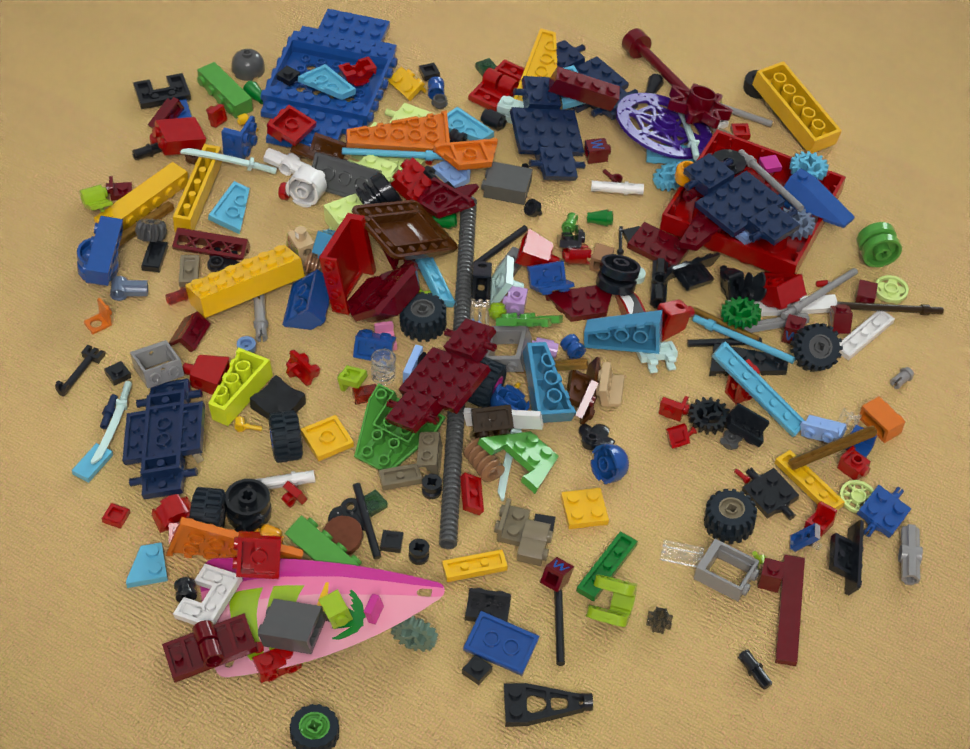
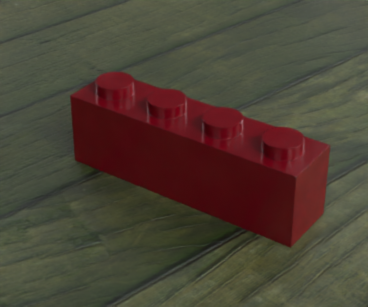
M557 66L549 80V92L611 111L619 100L620 86Z

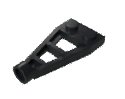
M527 683L504 684L505 727L530 726L583 713L584 711H593L592 693L579 694ZM529 696L543 698L546 702V708L543 711L530 713L527 710V698ZM551 699H566L568 707L553 710L551 708Z

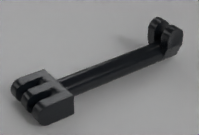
M87 345L81 352L82 357L85 359L64 384L59 380L56 382L55 388L58 394L64 397L92 361L100 363L105 356V351H99L95 347L92 349V346Z

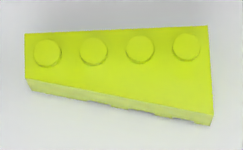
M238 347L235 358L229 364V370L222 377L221 385L217 386L208 403L212 420L226 426L231 424L248 405L250 397L258 393L273 377L270 359Z

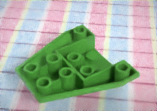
M379 383L368 399L354 457L378 470L398 467L418 450L420 433L437 432L446 417L438 414V424L434 425L427 422L417 433L389 424L385 418L392 408L387 407L386 403L389 399L396 402L400 399L395 391Z

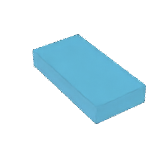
M96 443L72 469V475L89 483L111 459L113 451L106 449L102 459L92 465L91 459L99 447V444Z

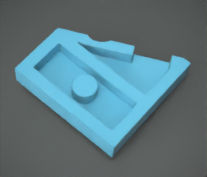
M162 542L140 546L126 579L127 588L168 581Z

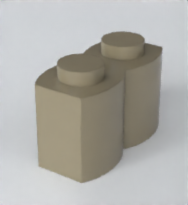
M526 519L518 548L517 561L541 566L542 561L547 560L549 549L546 548V545L551 543L553 531H550L551 524Z

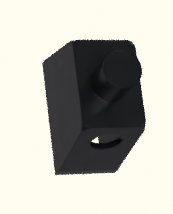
M475 261L473 264L471 303L490 304L491 262ZM484 285L485 289L478 290V286Z

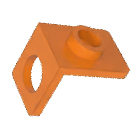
M101 298L97 299L100 313L84 321V325L92 334L112 326L111 309ZM93 321H100L102 323L99 327L91 326Z

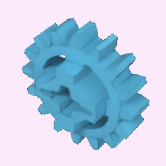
M801 151L800 155L796 153L791 158L789 169H791V174H794L802 168L822 181L827 175L829 165L827 160H822V155L817 156L816 152L811 154L810 151L805 154Z
M674 161L672 164L667 162V164L661 165V169H656L657 173L653 174V181L657 189L660 188L661 191L667 189V191H670L671 188L676 190L680 187L675 181V172L677 165L682 161L678 163Z

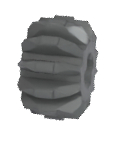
M146 218L137 222L135 232L139 240L157 242L166 238L167 228L164 221Z

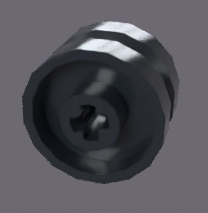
M617 254L605 255L601 259L596 285L609 294L618 296L631 295L635 291L636 279L639 276L641 267L638 262L627 256Z
M255 479L238 480L230 485L225 492L226 517L229 524L234 528L240 526L242 521L249 520L258 513H262L266 518L264 524L268 523L271 518L270 492L261 481Z

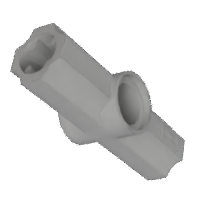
M908 524L907 526H902L898 561L901 562V581L905 585H913L920 581V564L923 548L920 547V529L916 525Z

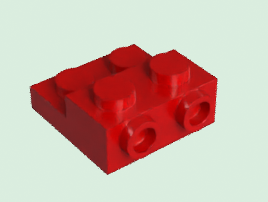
M288 105L285 109H281L274 119L268 121L267 134L280 142L284 139L296 146L316 127L317 122L291 105Z
M412 157L410 160L406 158L400 165L402 169H398L392 175L393 181L390 184L406 200L416 201L423 194L424 189L432 185V182L423 173L425 168Z
M239 531L238 537H234L233 548L238 550L237 557L233 556L232 569H236V577L279 579L282 536L260 535V532Z
M255 642L258 650L255 653L263 652L264 646L262 642ZM276 648L252 657L261 683L274 681L279 676L287 673H294L302 668V663L279 669L287 664L286 660L293 656V651Z

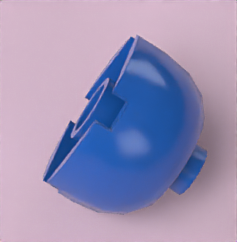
M499 384L495 388L490 399V407L511 405V410L526 411L530 408L529 401L526 403L524 400L525 395L517 388L508 384L505 387Z
M602 444L595 447L592 452L594 459L591 460V468L598 481L602 479L603 484H610L621 480L629 469V460L625 450L615 444Z

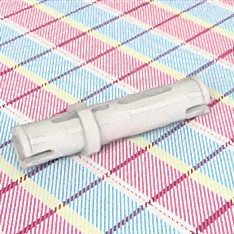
M592 180L591 192L643 195L644 184L629 183V181L619 183Z
M314 470L297 473L292 471L291 474L255 480L261 481L269 490L282 488L287 481L291 482L295 487L297 485L315 483Z

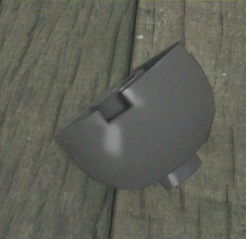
M242 49L233 56L231 69L237 79L250 81L254 77L258 76L260 78L264 74L265 63L261 54L256 50Z

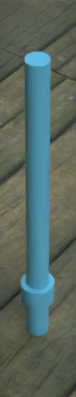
M342 147L343 155L413 157L425 159V161H432L433 159L444 160L432 150L418 152Z
M698 315L693 317V322L705 326V329L709 331L719 332L791 364L795 361L796 357L721 326L710 318L707 320Z

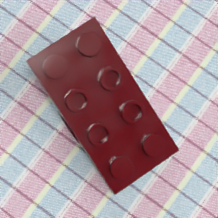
M245 613L217 624H213L209 620L200 621L193 626V633L162 644L174 683L258 652Z

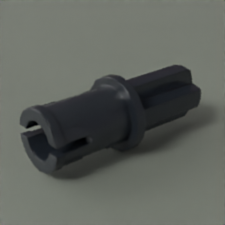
M157 142L132 150V155L135 160H139L148 156L153 157V154L162 152V150L159 149Z
M258 513L249 520L242 521L241 525L234 530L236 532H255L256 529L264 525L266 518L262 513Z
M747 649L741 652L738 659L747 668L748 675L753 676L761 688L764 690L768 689L772 685V681L762 669L763 665L756 661L750 650Z

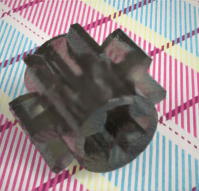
M656 607L654 612H648L646 625L651 626L653 633L663 634L666 629H671L673 615H669L667 608Z

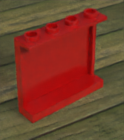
M347 213L319 256L332 312L349 315L347 298L363 273L374 275L376 272L369 234L365 229V216Z

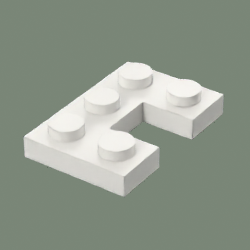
M204 564L195 578L196 585L210 589L202 603L183 597L173 613L175 619L193 625L204 620H209L216 624L241 584L242 577H236V573Z

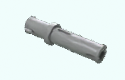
M262 294L260 299H258V296L253 298L255 316L253 322L256 332L255 339L258 342H261V336L263 337V342L268 339L265 296Z

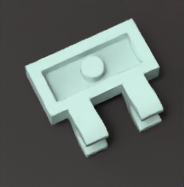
M672 341L661 342L659 354L636 352L640 362L647 363L650 374L658 372L656 365H658L659 360H665L668 371L676 370L674 362H677L678 351Z

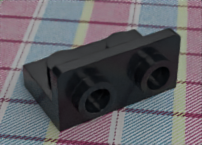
M575 225V235H572V232H562L561 235H557V243L559 247L581 248L582 243H585V232H583L579 225Z

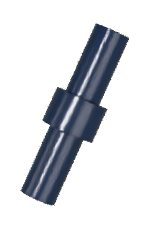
M115 394L110 395L108 404L103 409L101 429H107L110 419L113 417L116 399H118V396Z

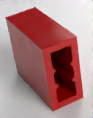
M195 117L156 120L155 126L152 128L153 137L156 138L158 147L162 150L164 156L181 154L180 151L187 148L202 150L203 145L206 144V137Z

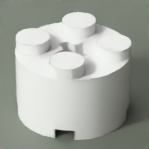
M301 165L286 183L287 195H291L295 204L307 208L315 205L327 189L324 172L305 165Z

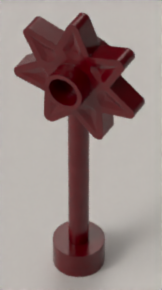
M632 29L624 36L622 40L623 49L632 58L643 57L672 86L669 94L671 98L667 109L684 114L688 124L705 123L714 129L718 128L720 120H730L733 110L721 104L723 95L695 83L689 89L650 50L652 41L641 29Z

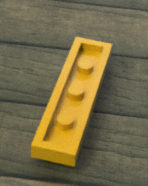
M791 450L775 459L774 464L817 505L822 501L837 510L844 506L845 501L807 465L795 470L790 468L788 464L789 459L796 457Z

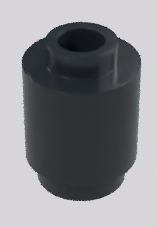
M485 109L480 118L484 125L497 131L503 129L507 123L505 115L492 109Z

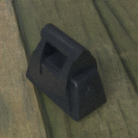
M725 265L720 266L721 291L727 300H731L732 297L737 300L738 296L741 297V292L744 288V273L735 268H727Z

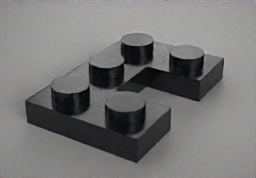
M183 73L166 76L169 87L153 90L150 79L133 82L141 109L160 106L167 98L170 100L173 97L179 100H191V94Z

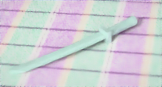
M678 112L688 137L687 147L691 148L693 159L697 161L700 156L698 151L700 141L695 140L690 124L686 123L685 115Z
M191 148L180 151L181 154L245 166L248 171L254 168L275 174L277 170L276 167L255 162L253 157L245 160Z
M125 381L120 400L116 399V409L106 433L91 459L92 465L102 459L120 422L123 411L128 408L127 399L132 386L130 381Z
M514 428L510 431V434L522 433V429ZM507 452L503 463L505 471L500 476L498 495L501 501H504L508 476L513 457Z

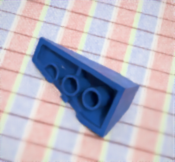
M802 168L791 175L784 185V188L804 206L806 213H812V215L822 218L824 222L845 228L855 218L815 176ZM779 193V196L785 200L784 206L789 209L790 206L795 208Z

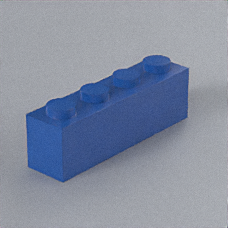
M100 216L99 223H95V236L91 237L90 247L92 248L87 251L86 260L88 262L84 263L82 274L86 277V283L109 285L123 233V219Z

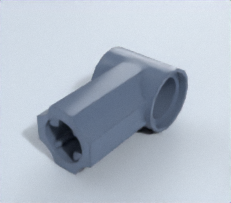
M115 276L111 281L110 296L116 301H122L127 296H148V280H127L123 276Z

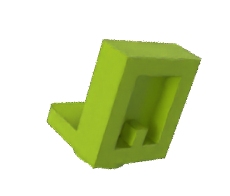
M346 365L337 377L340 390L345 392L349 386L358 389L367 378V371Z

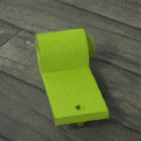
M101 184L79 190L82 203L89 210L99 209L100 212H104V207L113 205L112 201L106 199L108 193Z

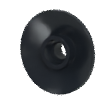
M722 149L713 154L716 159L722 162L730 157L733 160V164L728 166V168L735 175L741 173L746 167L744 156L737 151Z

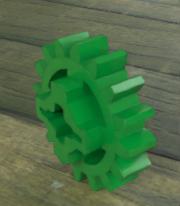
M738 296L737 300L732 297L731 301L726 300L725 305L722 304L721 318H723V322H728V326L735 325V329L741 327L744 330L746 326L751 329L752 324L757 326L758 321H761L762 308H759L760 304H754L755 300L748 301V297L741 299Z

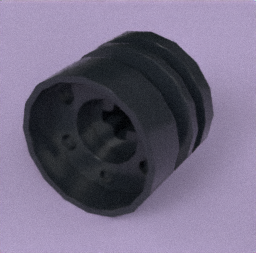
M380 171L370 178L373 183L372 187L365 182L363 183L364 188L367 190L366 192L360 187L355 189L363 205L402 201L399 194Z

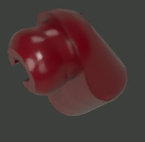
M695 187L689 191L685 190L682 195L686 202L692 201L695 197H704Z

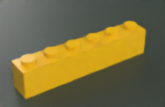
M203 145V151L222 154L221 147ZM198 157L173 215L174 232H176L177 227L190 230L195 229L222 161Z
M171 162L109 206L104 212L95 216V223H99L100 216L123 219V231L166 200L172 198L177 192L184 189L188 183V171Z

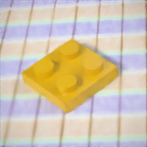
M336 415L300 429L302 437L318 462L354 447V441Z
M601 488L561 492L568 529L609 524Z

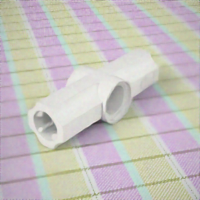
M271 148L266 150L263 157L264 162L278 167L280 172L286 176L294 174L301 165L312 167L302 162L294 153L286 155Z

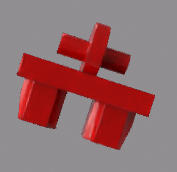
M291 350L289 353L290 358L286 363V374L290 378L297 376L306 386L311 385L313 378L318 377L320 367L316 364L310 365L308 363L309 357L305 353L299 354L296 350Z

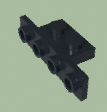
M708 253L704 257H696L692 261H684L680 265H672L666 270L667 273L663 279L667 281L677 277L686 291L710 284L714 277L706 267L712 266L720 257V253Z
M862 520L857 521L848 528L847 538L834 533L830 540L829 570L845 577V594L848 596L859 590L862 585V553L864 549V521Z

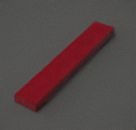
M784 554L783 562H785V568L781 581L775 663L796 666L798 662L805 558Z

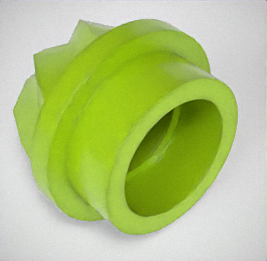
M491 303L488 311L490 317L496 320V318L501 317V314H505L507 309H505V304Z

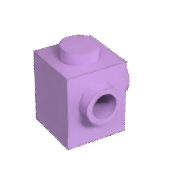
M514 286L510 288L508 295L503 298V304H505V309H507L506 313H517V316L524 314L527 302V288Z

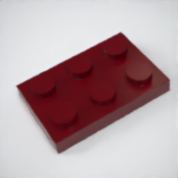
M646 222L640 226L627 244L628 249L652 261L664 258L668 262V268L672 265H679L689 252V249L680 248L679 242L681 239Z

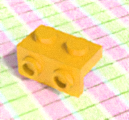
M402 66L392 75L391 79H388V82L409 101L420 91L427 92L424 88L425 83L420 78L415 79V74L410 69L405 70Z

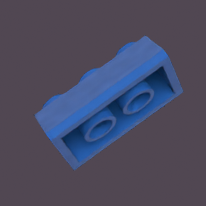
M317 269L292 284L282 324L284 327L312 330L325 322L327 308L329 307V296L321 271Z

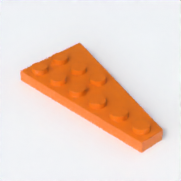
M447 110L441 111V114L436 115L430 113L425 117L419 118L414 116L393 120L389 124H383L382 122L377 123L373 127L362 126L346 130V147L425 152V150L433 151L434 144L450 143Z
M181 517L167 548L166 556H173L174 553L184 554V558L202 555L207 560L237 557L238 550L233 548L234 537H238L239 532L217 527L214 524L202 523L192 518ZM281 544V559L301 560L303 556L302 549Z

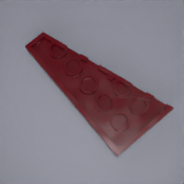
M764 184L771 189V185ZM698 211L679 242L680 248L698 251L711 240L712 235L716 232L720 233L723 229L702 212Z

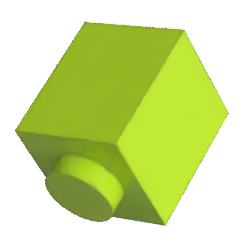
M338 589L318 599L333 629L342 627L353 620Z

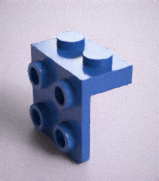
M254 116L249 117L241 131L223 128L221 131L223 155L245 159L250 155L251 148L256 145L258 140L256 136L257 123H255Z
M562 260L527 266L529 287L536 292H540L541 295L552 294L554 290L565 292L569 291L571 287H575L574 282L566 279L564 261Z

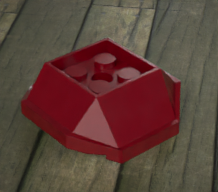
M416 263L366 279L347 301L356 322L363 320L374 323L398 316L420 291L417 272L419 267Z

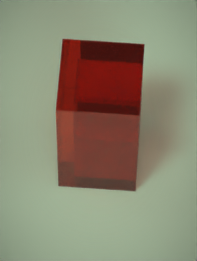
M376 384L360 386L358 389L352 388L355 405L367 403L376 388Z

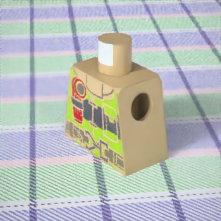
M298 226L295 230L287 233L286 246L301 258L303 266L308 254L313 250L314 241L305 227Z

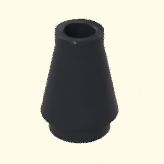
M659 74L649 76L645 93L656 94L664 84L663 77Z

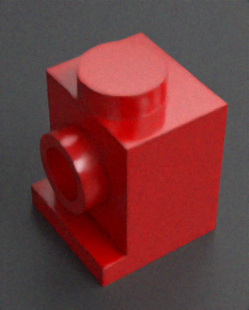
M852 446L840 457L837 469L851 479L858 480L861 477H866L870 472L871 468L869 466L871 461L855 450L856 447Z

